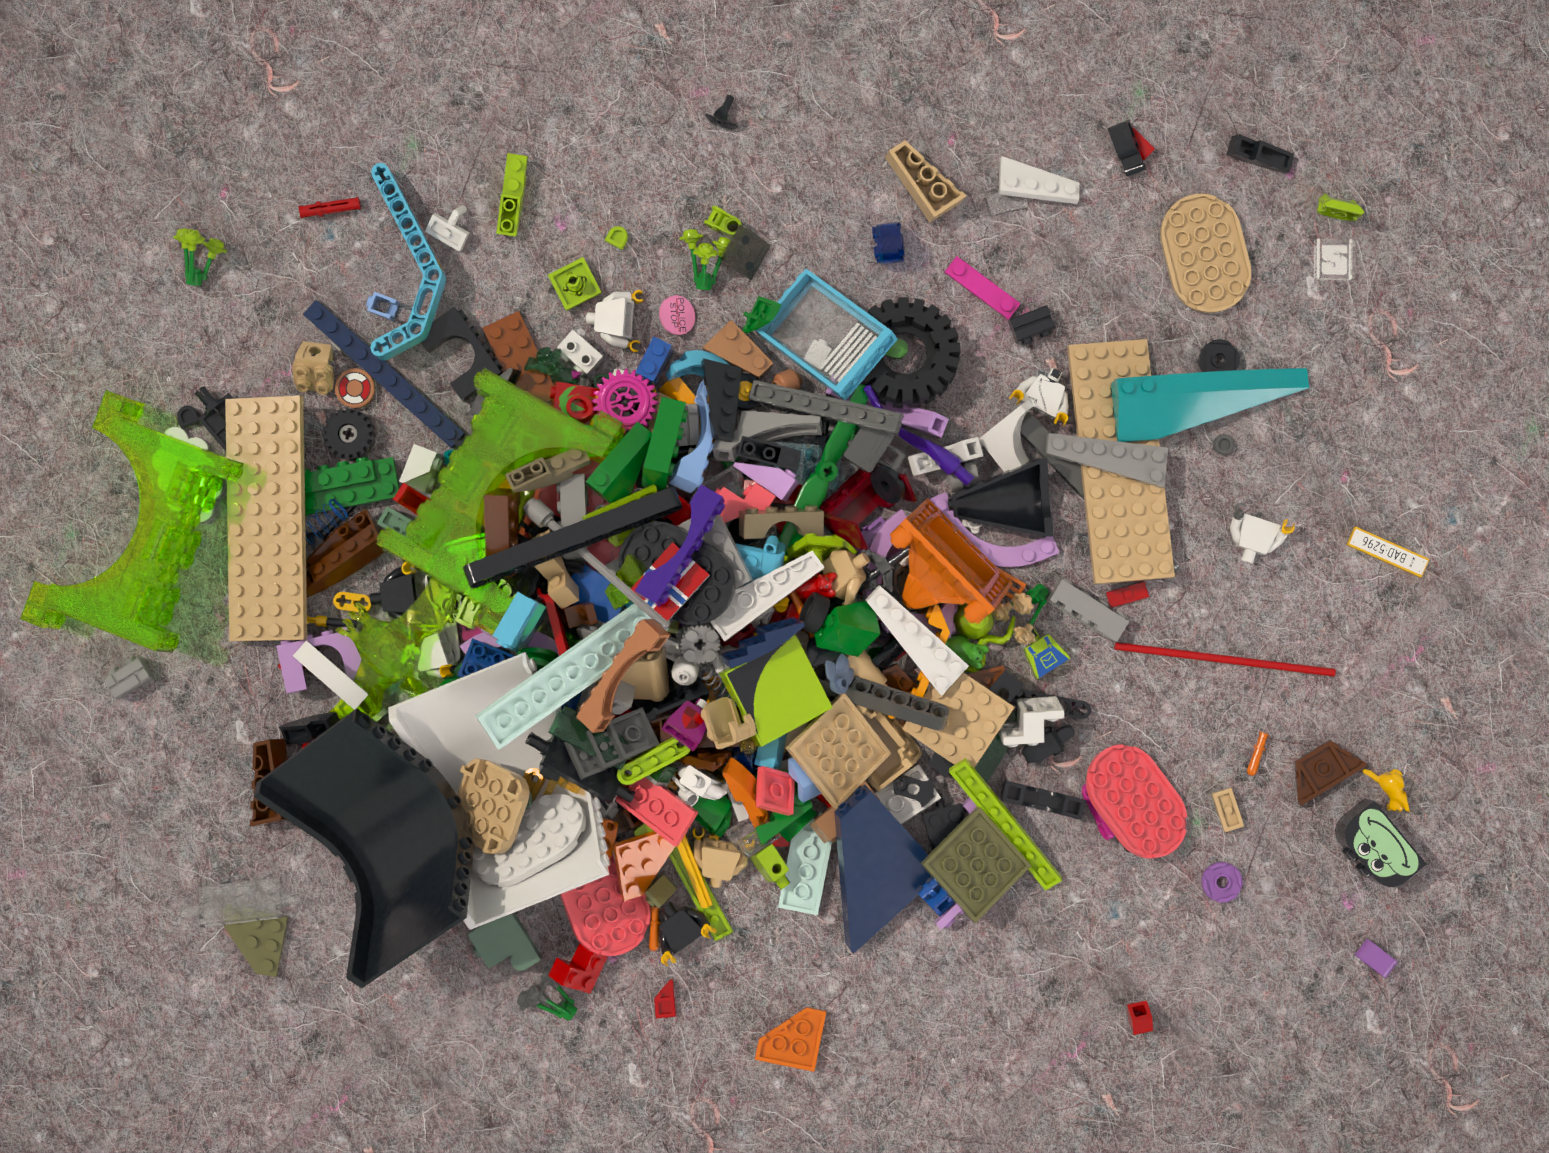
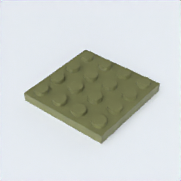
M976 807L920 863L974 923L1032 866L980 807Z

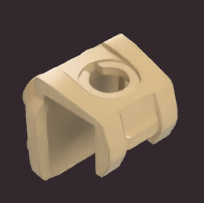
M303 341L292 365L293 380L298 391H315L325 395L333 390L335 384L333 367L329 364V361H333L332 345Z
M728 697L719 698L707 703L701 711V717L705 721L707 728V737L715 743L717 749L731 746L756 735L755 722L750 714L744 715V723L741 724L733 699Z

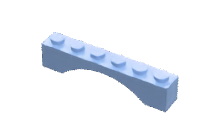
M704 379L698 386L694 400L695 404H698L700 417L698 443L693 452L681 458L674 466L673 475L669 481V484L689 493H692L696 487L699 488L704 479L702 472L705 471L709 463L707 456L711 453L714 443H712L713 438L709 421L710 411L706 400L707 389L706 385H704Z

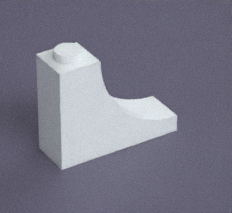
M1029 400L979 438V441L1004 472L1015 469L1030 461L1023 450L1020 437L1022 421L1026 413L1033 407Z

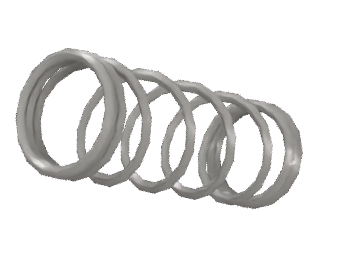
M710 665L704 666L698 673L701 680H706V685H713L720 681V686L721 682H723ZM706 668H711V669H709V670L704 671V672L701 674V672H702L704 669H706ZM711 671L706 677H702L705 672ZM712 676H715V679L716 676L720 678V680L715 681L714 683H706L707 680ZM724 689V691L719 695H716V690L715 696H719V698H722L724 694L728 692V690Z

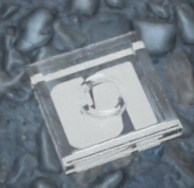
M1314 239V279L1355 280L1356 239Z

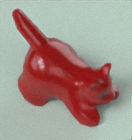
M835 572L816 574L794 591L803 601H806L813 592L833 598L836 595V591L833 590L832 583L836 579L837 574Z

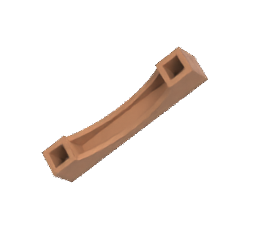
M643 619L635 626L636 630L632 636L626 639L621 652L613 658L610 668L602 674L599 684L591 690V696L580 706V712L576 717L592 733L604 732L615 716L612 714L615 693L621 679L630 666L645 653L660 651L669 638L670 634L654 619Z

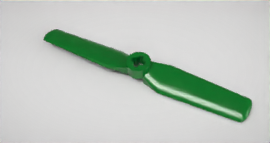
M859 384L849 401L865 405L868 400L864 391L866 385ZM838 421L825 445L821 462L817 464L815 473H812L802 485L794 503V506H797L798 509H805L806 505H816L817 508L821 506L826 496L829 482L837 476L838 468L836 463L843 455L856 425ZM825 468H827V469L829 470V473H828V474H825V472H824V469H825ZM789 521L786 522L779 538V542L786 545L785 556H788L787 549L804 537L797 532L794 524Z

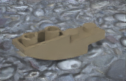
M582 444L545 461L541 457L505 474L513 492H524L547 487L573 477L572 472L591 464Z

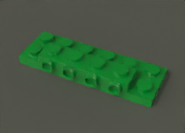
M368 457L356 459L357 463L349 464V461L338 462L337 467L329 468V465H322L317 467V471L310 472V469H304L305 516L323 513L322 511L324 510L325 512L333 511L330 505L324 506V504H329L330 499L338 501L343 508L393 499L400 489L395 458L390 457L373 461L369 460ZM331 501L332 505L337 510L340 509V507L336 503Z

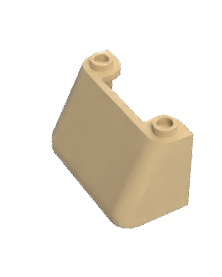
M662 647L660 651L645 653L630 666L621 681L636 687L633 699H648L659 702L664 700L669 694L665 647ZM601 677L600 679H598L597 681H595L594 683L599 684V682L601 681L602 677Z
M855 705L891 752L868 777L869 785L879 792L912 767L922 756V750L912 736L902 729L903 727L896 717L891 719L887 714Z

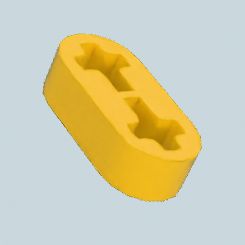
M339 592L333 599L335 607L340 610L366 613L373 606L370 603V597L363 594ZM345 595V599L351 600V604L345 603L342 607L338 599ZM365 598L368 606H364L361 609L360 605H355V601H362Z

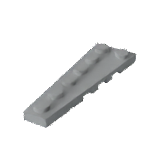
M1052 433L1047 434L1046 455L1076 462L1083 466L1097 468L1107 473L1111 472L1124 478L1135 479L1138 482L1155 487H1165L1167 447Z

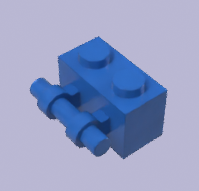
M934 878L929 883L926 882L922 886L923 889L918 892V895L939 916L944 914L955 903Z

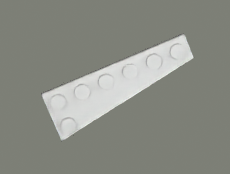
M811 551L771 573L736 589L726 611L717 619L711 621V624L726 642L825 567L814 552Z

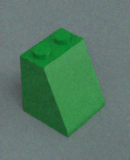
M866 601L835 607L827 615L819 630L814 633V637L819 648L858 657L880 635V629L876 613Z

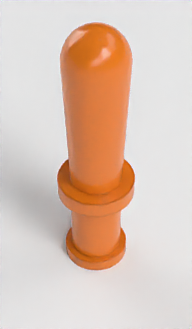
M1259 732L1260 735L1257 744L1253 746L1255 750L1247 768V773L1250 776H1254L1257 773L1262 752L1266 750L1264 746L1269 734Z
M650 906L649 949L657 951L659 948V924H661L659 920L660 908Z

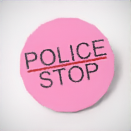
M678 295L670 296L662 302L659 317L665 330L674 335H682L689 332L695 323V312L691 303L686 298Z

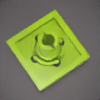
M584 257L548 274L566 312L602 294Z
M809 533L787 549L788 557L799 558L813 551L823 564L822 561L829 558L832 551H838L843 547V539H837L834 536L822 537Z

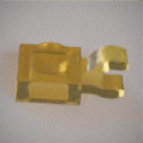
M751 737L739 743L740 750L745 752V755L753 754L756 747H758Z

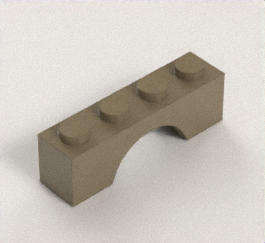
M806 505L805 509H798L797 506H785V509L779 510L778 507L773 506L766 507V510L747 507L746 511H739V536L744 539L765 538L769 528L781 521L792 522L797 532L802 536L809 533L824 536V511L817 508L816 505Z

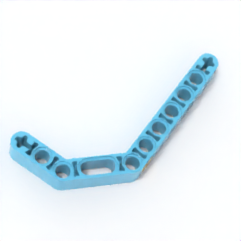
M377 163L371 170L372 177L423 274L408 322L382 335L371 343V352L378 359L385 361L417 345L428 337L447 278L395 176L384 163ZM381 173L384 174L385 178L387 179L386 181H384V180L381 178V177H382ZM395 188L393 194L387 195L390 189ZM404 205L402 211L396 212L398 206ZM413 222L411 228L405 229L407 223ZM422 239L420 245L414 246L416 240ZM430 256L429 262L422 263L425 257ZM439 273L438 279L432 281V276ZM433 292L427 313L420 315L426 294ZM421 327L420 333L414 334V329ZM403 336V341L400 344H396V339Z

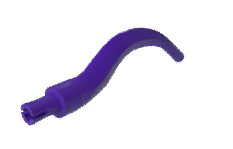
M870 385L865 386L864 391L872 406L884 409L879 403ZM902 426L900 427L898 435L913 447L928 454L948 476L952 473L966 486L973 480L974 476L960 465L962 460L954 453L932 441L909 432Z

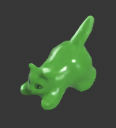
M952 635L951 638L947 639L945 645L965 663L975 669H982L983 664L981 660L984 654L989 652L988 646L970 643V640L962 635Z

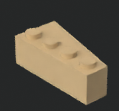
M906 140L888 151L885 157L929 223L962 203L967 195L953 186L954 184L949 179L943 177L938 172L939 170L931 166Z

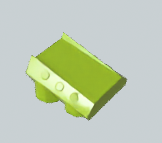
M1326 193L1318 199L1317 213L1323 216L1356 221L1357 217H1362L1364 213L1363 209L1353 199L1346 201L1329 197Z

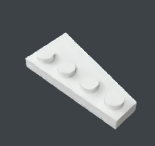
M1003 156L1000 159V195L1073 204L1078 203L1079 182Z

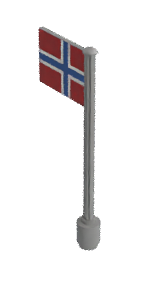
M533 497L524 505L525 515L540 528L545 526L549 527L552 531L562 528L554 521V512L541 500H536ZM672 542L645 573L667 563L680 548ZM584 547L575 550L665 630L670 625L669 620L710 576L692 560L689 566L681 571V578L678 584L670 589V596L666 603H662L658 607L635 592L645 573L630 589Z

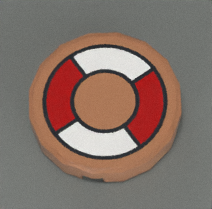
M358 368L348 369L337 378L335 394L338 400L347 407L362 408L368 405L375 395V382L372 376L364 370Z

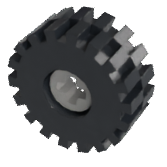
M351 408L338 410V413L331 414L330 420H326L325 423L327 425L323 427L325 432L323 440L326 441L325 445L330 449V452L337 457L345 460L363 458L364 454L371 451V446L375 445V426L372 424L371 419L362 412L352 410ZM352 429L351 432L354 433V437L346 440L347 436L344 435V432Z

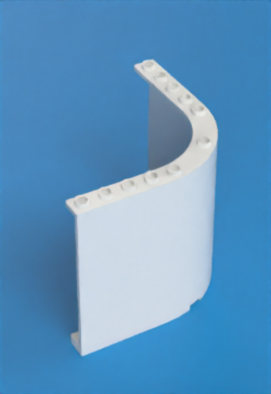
M526 652L388 707L389 722L401 740L410 747H413L425 758L430 759L451 785L456 795L464 776L459 771L463 765H467L474 758L493 761L523 777L528 769H539V764L543 758L540 751L525 744V741L528 740L526 738L531 732L546 741L551 738L556 728L573 736L569 728L571 726L567 715H562V708L560 706L498 750L476 718V714L537 672L534 659H529ZM537 775L533 778L534 782L538 781ZM561 776L557 782L552 779H545V783L535 800L544 795L565 794L573 797L585 812V831L581 832L578 837L576 847L565 857L527 879L508 887H498L497 885L483 883L472 867L467 918L463 920L469 930L609 875L608 866L610 865V860L606 854L608 847L603 839L606 833L601 825L603 817L599 811L601 804L598 797Z

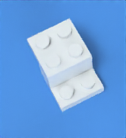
M1056 696L1017 699V722L1004 723L998 734L1003 745L1008 747H1016L1018 744L1034 746L1038 743H1044V720L1057 721L1059 718H1064V709Z

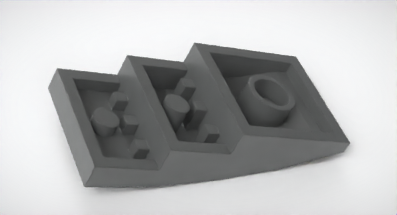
M642 707L612 719L604 732L592 733L588 730L579 736L566 740L564 744L580 779L583 780L642 754L659 745V742Z

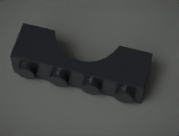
M1004 780L1000 796L1001 801L1041 809L1080 820L1082 819L1086 802L1083 798Z

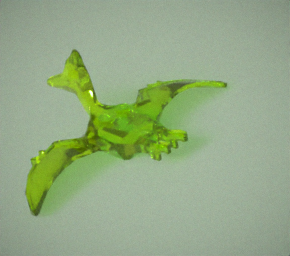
M446 549L443 551L424 591L402 616L391 622L380 621L371 617L365 607L358 602L354 606L358 609L359 615L353 611L349 612L348 615L363 624L364 628L362 631H356L352 621L348 618L342 621L346 624L348 630H344L342 627L336 629L339 634L349 637L354 642L361 657V663L353 681L368 696L357 708L371 719L382 710L384 691L393 684L401 682L398 688L405 692L408 697L412 698L431 690L422 682L418 673L422 643L426 637L441 633L446 623H454L453 614L459 611L454 608L458 594L457 571L451 553ZM341 699L328 713L336 712L341 720L354 709Z

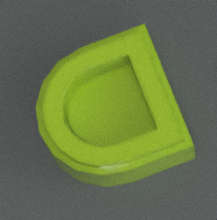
M615 226L610 229L604 241L623 250L628 240V234L623 227Z

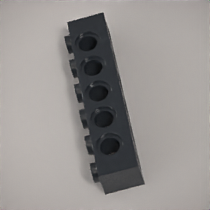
M1007 669L1002 672L989 688L995 694L1002 688L1007 689L1009 697L1004 700L1008 703L1013 698L1017 700L1025 691L1022 689L1024 684ZM935 752L927 763L944 778L948 775L952 777L949 773V768L954 766V764Z

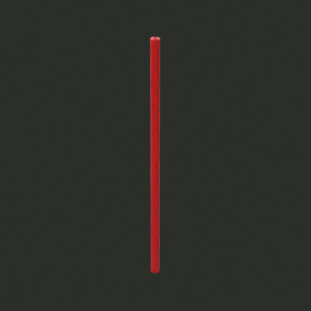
M1115 642L1114 650L1333 677L1336 673L1334 668Z

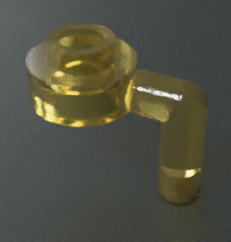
M560 777L557 782L552 779L549 781L543 796L552 795L557 784L575 794H578L581 788Z

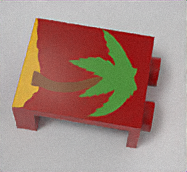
M556 382L554 386L550 387L549 398H552L551 406H548L546 418H549L548 424L574 422L600 427L601 418H596L599 411H595L593 419L585 423L573 420L566 411L567 401L572 396L583 395L592 401L598 398L593 392L600 391V389ZM577 399L571 404V410L576 414H585L588 410L583 400Z

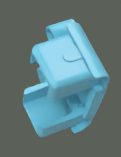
M769 536L767 538L764 549L736 544L753 578L752 581L742 586L783 566L786 545L779 542L776 536Z

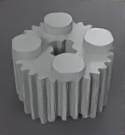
M711 622L701 625L685 624V626L682 625V629L680 628L677 631L676 641L681 654L687 661H693V664L696 662L704 664L705 661L707 663L712 662L716 658L717 650H720L719 646L721 644L719 635Z

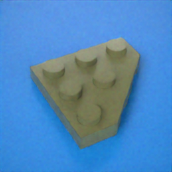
M228 906L224 927L256 974L272 977L278 976L289 916Z

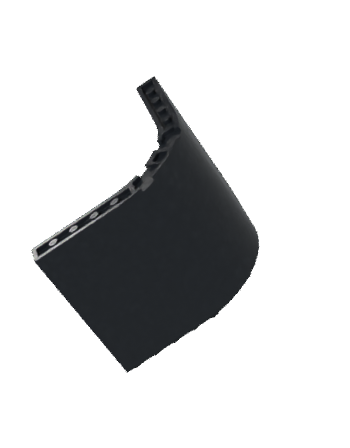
M358 708L256 783L254 797L318 840L335 857L339 856L344 862L345 866H343V869L350 882H354L357 891L354 893L356 915L346 978L358 987H365L467 918L474 841L460 797L456 795L451 785L430 759L422 756L413 747L407 745L398 736L389 732L384 726L378 724Z

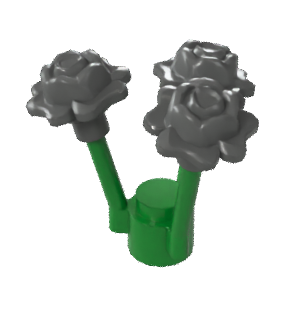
M551 968L543 971L542 975H540L542 980L540 984L532 985L527 992L522 991L519 994L517 1004L520 1006L521 1011H524L529 1006L538 1007L556 1015L560 1019L563 1017L567 1021H570L577 1012V1007L573 1005L574 1000L564 992L559 983L548 976ZM551 985L554 989H557L566 1001L562 1000L559 1004H556L549 1000L548 996L545 995V986ZM540 1002L547 1003L550 1006L554 1007L556 1010L541 1004Z

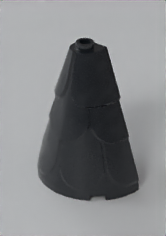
M1047 457L1037 458L1015 469L1007 470L986 481L981 480L953 493L952 498L948 499L949 511H953V515L956 518L986 526L990 524L1012 531L1017 530L1042 537H1053Z

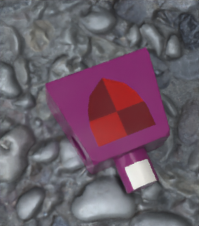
M698 699L695 704L686 701L667 719L661 729L694 751L701 742L706 730V724L701 717V711L707 702L703 699Z

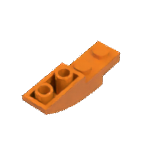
M729 758L726 766L723 768V777L729 786V791L732 793L734 800L743 802V806L749 815V820L755 829V827L765 824L769 816L767 810L756 807L757 780L737 760Z

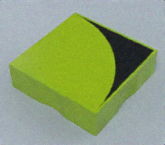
M796 634L771 652L753 661L733 668L728 667L719 672L726 689L741 712L743 722V716L746 714H750L755 722L756 735L751 737L755 746L762 747L833 708Z

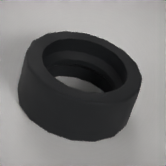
M813 592L808 597L798 618L804 622L803 630L812 634L819 630L829 611V598L817 592Z

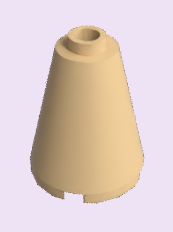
M865 650L858 657L845 654L849 661V668L854 669V676L888 686L885 684L887 681L886 677L874 665L871 657Z

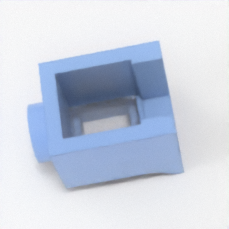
M374 292L373 296H369L366 307H368V312L393 322L400 303L393 298Z

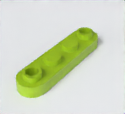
M672 737L623 763L618 769L617 778L622 784H633L687 755L690 749L685 745L679 746L677 744L679 741ZM625 770H630L632 773L626 774Z

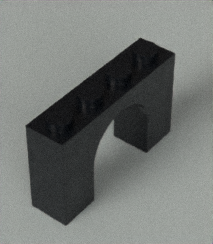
M453 307L433 321L428 337L421 344L428 353H431L451 339L460 338L471 343L475 353L471 368L450 383L459 398L465 402L496 380L502 374L500 370L503 367L496 358L492 360L489 355L491 350L485 342L480 343L477 338L480 334L475 327L468 326L466 323L468 317L463 310L458 311Z

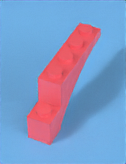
M755 482L752 485H747L742 493L745 495L743 499L724 486L721 489L716 488L714 491L725 500V508L720 514L724 523L738 518L739 511H746L747 507L766 510V507H769L776 497Z

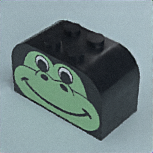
M1362 799L1345 813L1336 824L1335 835L1338 843L1343 848L1342 853L1348 860L1352 859L1356 863L1355 869L1360 875H1365L1373 882L1387 887H1397L1404 884L1427 865L1374 800Z

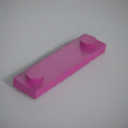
M958 256L955 257L944 272L1007 320L1010 319L1021 304Z

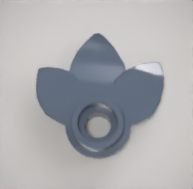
M841 653L836 664L829 660L825 661L826 676L830 680V688L837 694L846 693L848 685L854 679V669L849 668L848 658Z

